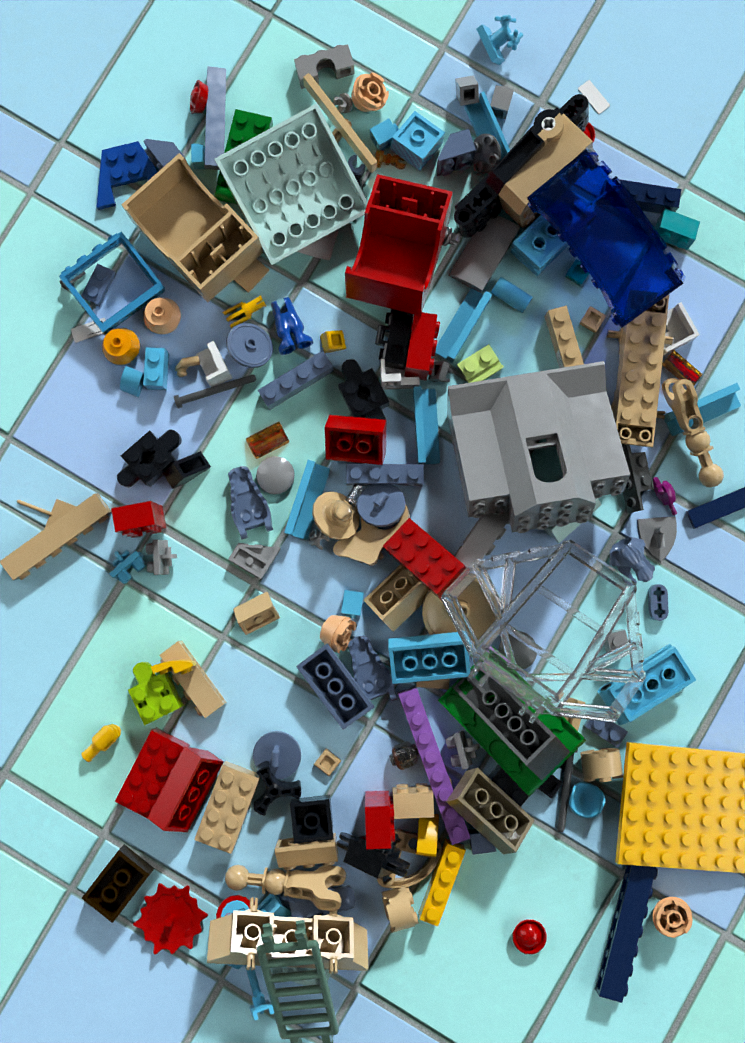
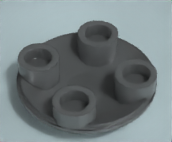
M513 631L501 640L499 652L517 670H523L531 666L535 661L537 646L534 639L527 633Z

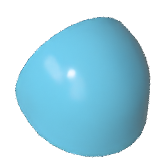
M576 783L573 786L569 800L571 810L583 818L598 816L605 805L604 793L591 783Z

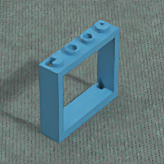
M122 231L109 236L108 241L103 245H96L92 249V253L88 256H81L77 259V263L74 266H67L59 275L61 281L104 336L146 306L151 300L165 292V287ZM122 244L153 284V287L102 323L70 281Z

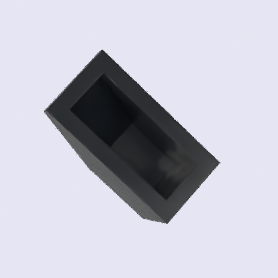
M200 451L173 462L163 472V475L172 489L191 481L211 466Z

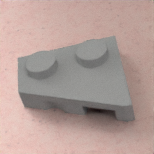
M238 543L228 561L262 580L281 548L278 546L268 547Z

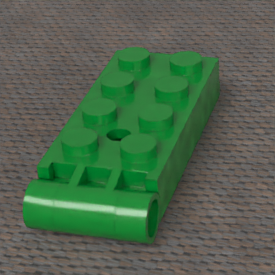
M235 109L224 153L272 128V117ZM219 171L218 185L216 186L214 197L218 201L238 205L221 171Z

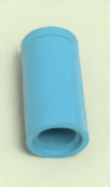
M500 277L491 291L493 295L521 313L525 311L533 298L503 277Z

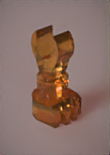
M376 149L375 159L377 160V168H381L382 162L385 165L391 164L397 169H404L406 167V164L399 162V160L405 161L400 156H391L389 153L384 155L383 150Z

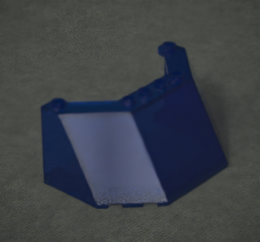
M585 149L527 197L529 201L527 205L533 213L538 212L558 231L557 235L562 242H567L570 246L568 250L574 258L578 257L581 261L580 267L586 274L589 272L593 278L591 279L593 285L597 289L600 288L611 309L612 315L610 318L616 326L620 325L622 328L684 284L686 276L682 270L675 268L678 263L671 252L666 253L665 249L668 246L620 179L617 176L613 178L610 175L612 170L603 160L599 162V155L594 149Z

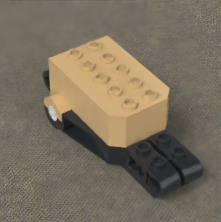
M582 94L574 95L560 109L556 107L554 110L547 109L540 112L534 120V125L496 167L455 206L454 220L459 233L463 237L469 238L477 231L481 232L491 218L494 219L500 214L501 209L522 229L531 225L593 165V141L584 133L585 127L589 122V102L586 96Z

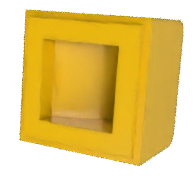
M342 330L326 331L320 335L324 353L346 349Z

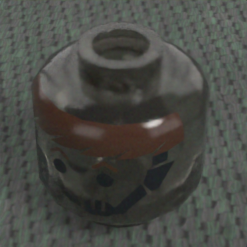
M406 741L393 746L392 754L389 757L393 766L404 770L415 766L420 755L416 745Z

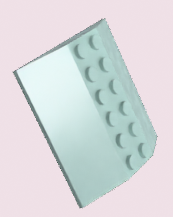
M317 103L214 159L249 227L259 237L262 249L271 265L365 215L368 202Z

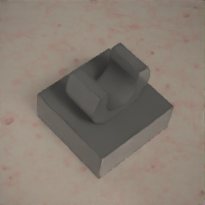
M435 361L432 375H429L428 380L433 382H450V379L446 378L447 373H453V370L449 368L450 364L445 361Z

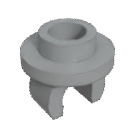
M347 93L340 94L339 97H335L333 100L334 105H339L338 111L340 113H349L352 110L353 102Z
M447 227L442 245H455V243H459L460 235L452 233V228Z
M314 529L308 537L309 544L315 545L321 550L323 547L320 545V541L322 539L330 541L319 529Z

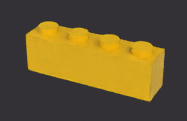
M445 838L440 859L434 868L418 912L419 920L439 926L466 852L464 845L460 843L452 845L451 841Z

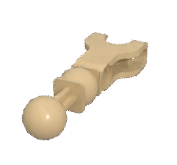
M669 378L663 382L662 391L666 402L676 416L680 428L684 430L683 435H686L685 444L691 451L690 455L697 456L702 467L698 474L699 480L706 487H716L722 483L724 473L720 466L713 464L708 452L714 448L710 446V436L703 426V419L697 405L698 396L690 380ZM671 383L674 384L672 387L673 393L669 391V385ZM683 384L687 386V390L684 389ZM693 419L694 423L692 427H689V421Z
M234 865L225 874V882L232 890H242L247 885L262 886V894H265L266 891L273 895H279L284 892V896L310 900L319 910L328 911L338 910L342 902L339 893L328 890V888L342 885L346 878V872L342 867L332 865L321 866L315 871L287 870L286 873L280 869H272L268 872V868L265 867L264 874L249 873L245 866Z

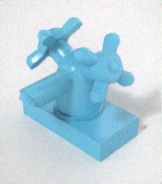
M511 15L496 16L494 18V21H500L501 28L493 34L490 28L483 24L476 28L491 61L498 65L505 61L500 47L509 41L507 47L510 48L512 46V50H516L520 39L523 37V33L520 32L518 34L516 29L512 34L509 22L516 23V18H511Z

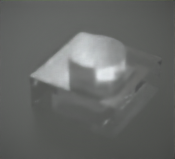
M358 484L352 487L345 499L357 510L358 498L364 490Z

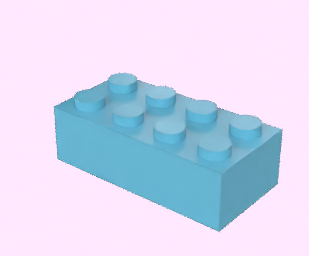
M466 631L388 639L393 684L471 677Z

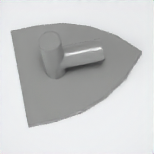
M676 517L638 519L640 538L644 540L645 548L653 557L661 562L674 545L677 533Z

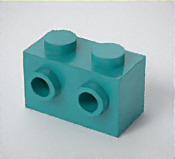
M664 209L657 219L653 238L688 250L696 240L700 221Z

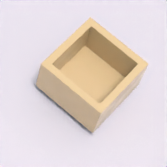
M417 783L413 787H408V784H397L396 787H392L394 819L434 817L433 791L431 786H427V783Z

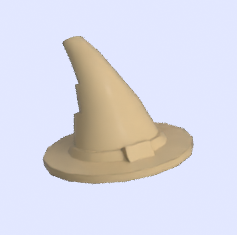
M333 491L325 492L315 500L312 515L315 524L323 534L332 539L345 540L356 533L360 517L356 506L349 498Z

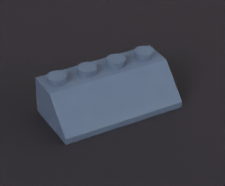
M328 643L296 666L343 730L374 708V705Z

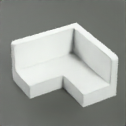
M682 302L668 310L666 322L668 332L665 333V336L673 337L672 345L664 344L663 356L693 341L700 335Z
M214 341L207 344V349L196 354L206 375L205 379L211 387L233 379Z
M381 359L380 377L383 390L413 389V387L420 385L419 377H404L406 366H404V370L385 367V359Z

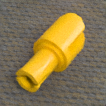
M260 295L248 303L240 302L222 313L227 315L240 307L242 308L226 318L227 322H230L245 314V317L230 325L232 329L234 326L251 319L252 313L266 307V304Z
M114 724L103 726L92 737V744L81 753L83 759L91 762L100 751H106L121 735L120 727Z

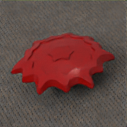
M159 883L155 895L144 897L147 905L140 909L142 916L133 925L144 931L146 941L154 943V955L162 949L169 950L171 954H174L181 946L192 949L193 937L202 932L200 922L208 917V914L198 908L197 899L189 895L190 887L188 885L183 889H179L175 885L167 888L162 883Z

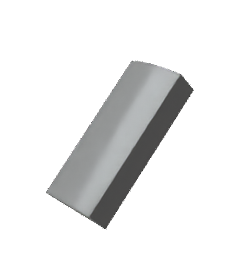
M497 216L494 219L491 218L481 232L477 231L471 237L449 276L467 287L482 293L521 226L501 216Z

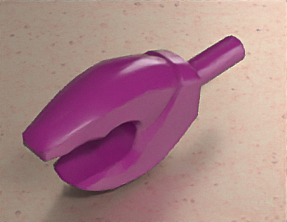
M654 477L653 488L656 496L662 501L663 505L669 506L673 515H676L677 511L673 505L676 501L674 488L669 482L663 481L661 484L660 480Z

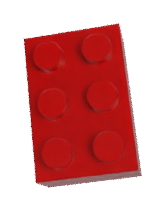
M422 312L421 316L414 314L404 377H419L420 380L427 381L428 375H432L434 359L431 357L435 356L437 340H434V338L437 339L440 322L437 321V314Z
M329 415L325 425L326 460L383 465L386 455L387 420Z
M147 501L111 508L115 532L122 533V536L127 535V537L136 538L143 536L142 533L144 532L157 534L162 532L161 529L166 528L163 506L155 502Z

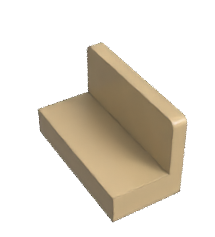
M268 592L233 609L237 622L245 635L280 618Z

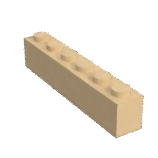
M95 493L3 558L0 564L12 580L18 578L23 580L31 574L29 571L32 568L36 567L38 569L47 563L45 561L46 558L49 556L53 558L62 552L60 548L66 544L69 547L78 541L76 537L81 533L86 535L94 529L92 526L95 523L99 522L101 524L109 518L108 514L112 511L101 496Z

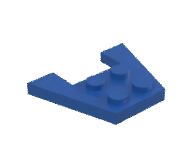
M139 141L102 150L97 197L98 210L116 206L112 188L147 179L150 180L158 172Z

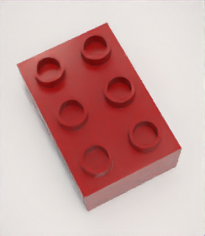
M377 174L365 210L364 226L358 254L352 269L347 266L345 270L346 298L421 316L450 221L453 192Z

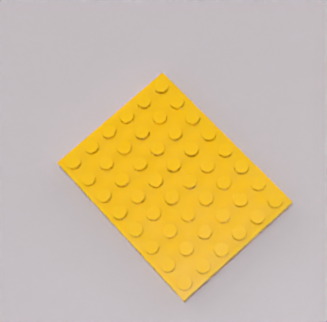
M626 742L615 862L622 865L745 873V753Z

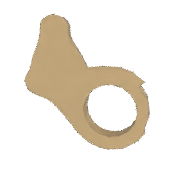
M405 507L404 514L396 526L387 530L369 525L361 518V530L348 539L337 541L334 544L333 552L339 557H347L369 566L377 564L378 559L384 558L381 552L384 548L383 545L410 518L408 507Z

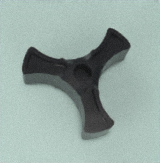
M264 761L257 765L256 773L263 779L266 786L263 795L254 801V810L258 814L265 816L270 803L279 797L292 796L300 799V780L294 782L278 780L270 771L269 761Z

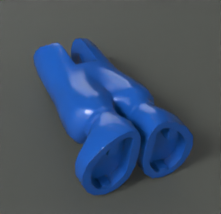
M289 297L283 298L287 312L282 314L280 313L277 301L271 302L277 336L282 339L278 348L280 355L290 354L295 351L296 347L291 338V333L294 334L296 345L299 349L310 347L313 344L312 337L303 333L304 325Z

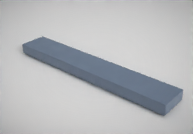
M208 66L204 169L220 170L214 159L224 154L226 68Z

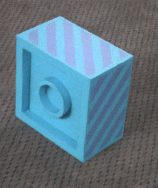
M414 111L392 137L390 150L421 171L442 146L445 132Z

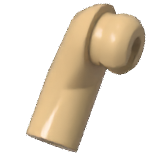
M192 356L181 359L175 366L177 376L185 377L188 367L200 365L199 357Z

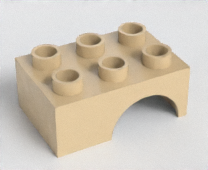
M180 153L121 204L131 221L207 303L263 253L259 237L228 204L223 205L208 191Z

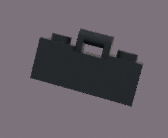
M391 309L390 313H386L385 324H388V326L378 325L375 344L384 346V349L380 348L379 360L385 359V367L404 370L413 314ZM385 332H389L388 341L383 340Z

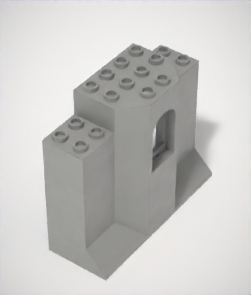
M604 361L448 386L447 418L468 517L480 518L486 514L493 513L494 515H499L507 511L512 532L525 533L530 529L536 528L544 530L549 526L557 525L562 527L573 522L585 523L591 520L596 505L595 499L603 495L611 494L616 496L624 492L630 472L607 395ZM546 439L544 443L535 444V440ZM556 446L563 478L556 482H542L535 477L529 450Z

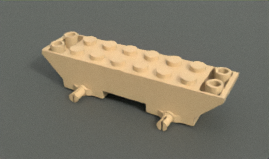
M631 290L625 313L622 317V327L619 331L608 330L607 338H617L619 342L620 357L617 384L611 409L621 444L653 447L656 418H665V411H658L657 407L664 344L672 345L673 337L665 336L669 304L668 294Z
M254 897L250 898V909L245 911L233 910V914L210 921L207 963L247 965V970H250V967L251 970H255V966H261L257 947L264 945L261 939V934H264L263 924H272L275 943L296 942V921L305 920L308 940L318 941L324 969H329V974H337V970L368 971L367 929L353 922V917L338 915L337 910L329 911V914L324 916L314 915L313 918L274 916V913L258 910V898L255 897L254 900ZM311 949L266 953L268 959L313 955ZM315 964L289 966L296 968H316Z

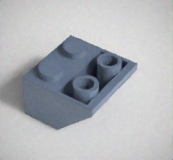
M469 129L450 134L438 157L437 176H447L453 171L459 169L464 171L472 166L476 149Z
M145 139L143 141L149 160L159 170L179 153L184 157L173 142Z

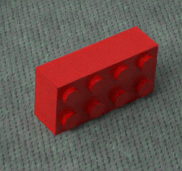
M410 518L383 545L389 555L442 602L469 574V571L462 562Z
M157 727L152 729L115 802L148 819L161 789L165 786L171 770L179 759L180 753L184 747H189L190 744Z
M184 747L174 768L170 772L165 786L161 789L148 819L163 831L188 832L224 761L208 750Z
M365 791L366 849H391V842H395L393 796H389V791Z

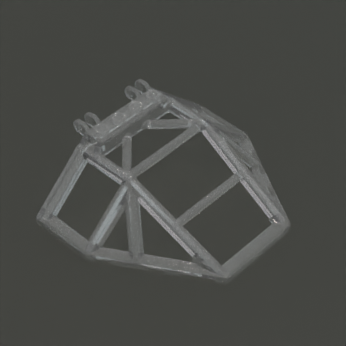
M572 540L543 548L541 546L533 547L524 552H519L518 550L494 555L490 559L485 560L481 558L475 559L441 596V600L464 646L473 659L475 667L468 677L472 680L481 670L485 675L480 679L478 685L483 687L488 679L492 678L524 701L525 704L518 713L521 716L525 715L529 706L536 710L529 720L532 724L540 714L616 723L646 679V673L643 671L644 653L642 634L639 632L640 615L637 612L636 583ZM568 554L622 590L602 625H599L542 586ZM548 558L545 564L512 600L516 564ZM504 567L501 597L487 570ZM475 578H477L496 617V620L479 640L457 599ZM536 591L597 632L574 670L508 624ZM626 609L628 642L597 657ZM499 634L506 656L490 646ZM508 634L564 673L529 674L516 664ZM630 654L631 671L604 668ZM582 680L626 683L611 706L566 702ZM565 681L557 693L542 682Z

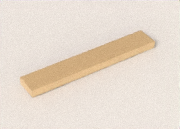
M308 73L303 76L304 87L363 164H365L370 173H373L377 169L375 157L311 74Z

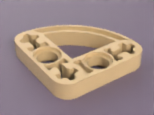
M395 829V834H398L400 841H396L395 848L416 854V848H411L408 843L412 838L417 839L418 834ZM437 840L438 850L436 857L425 856L429 857V859L417 872L401 878H395L396 874L392 873L389 875L391 879H387L386 882L383 881V877L378 878L377 881L380 886L394 889L402 886L409 887L422 881L437 865L442 853L441 843Z

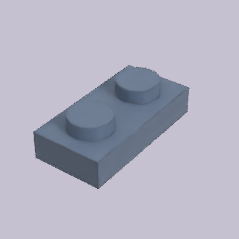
M97 263L81 295L82 298L100 307L116 275L115 271Z
M596 710L592 711L584 724L586 728L617 748L628 733V731Z

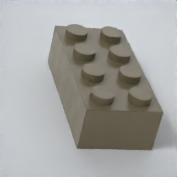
M479 768L466 771L446 801L502 854L516 853L535 821Z

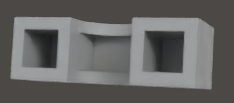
M348 44L337 45L332 49L319 50L314 54L301 55L294 59L301 89L305 88L303 76L308 73L319 84L318 72L322 68H331L335 72L337 79L355 74L354 62Z

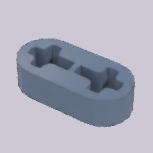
M661 584L652 585L648 589L649 615L657 621L666 619L669 613L668 592L666 587ZM657 587L659 591H662V595L658 596L659 601H657V595L653 594ZM658 603L659 609L663 610V614H660L659 618L657 614H654V610L658 609Z

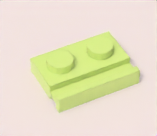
M489 344L457 364L458 369L468 383L486 380L504 368Z

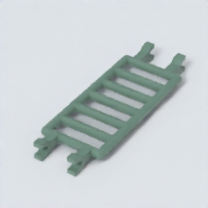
M305 920L296 921V942L275 943L272 924H263L264 934H261V939L264 945L257 947V954L281 1039H290L291 1043H302L300 1038L321 1036L323 1043H333L331 1035L338 1034L339 1028L318 941L308 940ZM311 949L313 954L310 956L268 959L266 953ZM315 964L316 970L272 974L270 968ZM311 979H319L320 983L319 985L275 988L274 983ZM322 993L323 999L279 1003L278 997ZM326 1008L327 1012L284 1017L282 1011ZM328 1021L330 1027L287 1030L285 1026Z

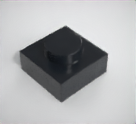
M550 775L538 789L552 799L563 782L554 775Z

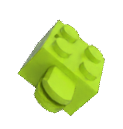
M140 662L134 666L133 674L138 685L128 689V692L144 725L184 706L169 673L156 676V674H153L149 662Z

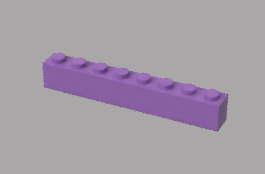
M414 686L400 691L398 695L451 844L454 845L468 840L470 835L464 818L446 802L453 792V788L417 687Z

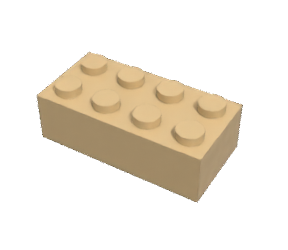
M227 761L222 764L194 840L230 854L233 852L261 778L256 772Z

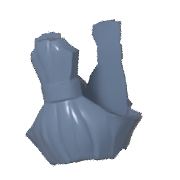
M629 536L612 546L609 562L610 566H617L626 581L628 589L637 584L636 579L633 578L630 572L631 568L635 571L638 581L643 582L650 581L655 567L644 556V540Z

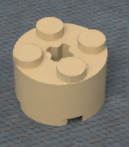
M601 748V750L597 751L592 749L581 752V764L585 782L595 781L596 779H599L600 782L612 781L611 777L613 779L623 778L621 755L618 748Z
M402 886L381 892L386 917L390 921L391 933L415 927L416 924H419L416 911L414 912V908L411 906L414 904V900L408 887Z

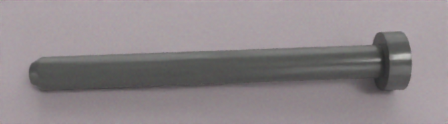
M252 374L182 397L175 395L174 400L179 409L183 407L182 404L255 382L256 377Z
M574 753L565 760L557 823L558 832L565 830Z

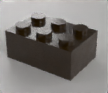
M124 844L86 891L82 899L113 923L155 868Z

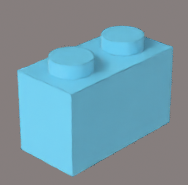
M146 347L143 385L148 390L167 391L169 353L165 348Z

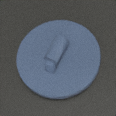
M251 323L238 324L230 330L226 339V346L230 356L244 367H261L272 356V341L269 335L257 325Z
M373 484L362 491L357 502L360 517L367 524L375 527H386L396 523L404 514L406 507L403 493L392 484Z
M268 732L261 736L254 746V764L257 767L258 764L269 761L270 771L277 779L287 778L299 767L301 762L300 746L291 735L285 732Z

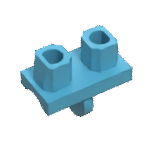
M125 550L122 554L116 551L114 553L116 559L112 563L117 567L109 574L112 578H117L123 584H126L133 578L127 571L131 566L137 572L142 571L147 566L142 559L144 555L140 551H135L131 555L128 550Z

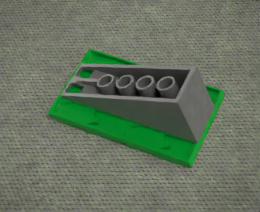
M492 646L470 668L471 677H461L438 701L530 797L586 739Z

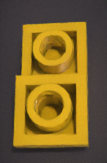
M172 660L153 665L151 669L153 674L159 672L160 675L170 672V667H172L174 673L181 672V675L193 671L192 666H195L196 662L191 660Z
M434 814L433 818L418 819L416 855L436 857L439 814Z

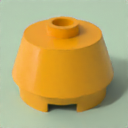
M115 328L109 331L103 339V354L114 364H128L139 354V339L130 329Z

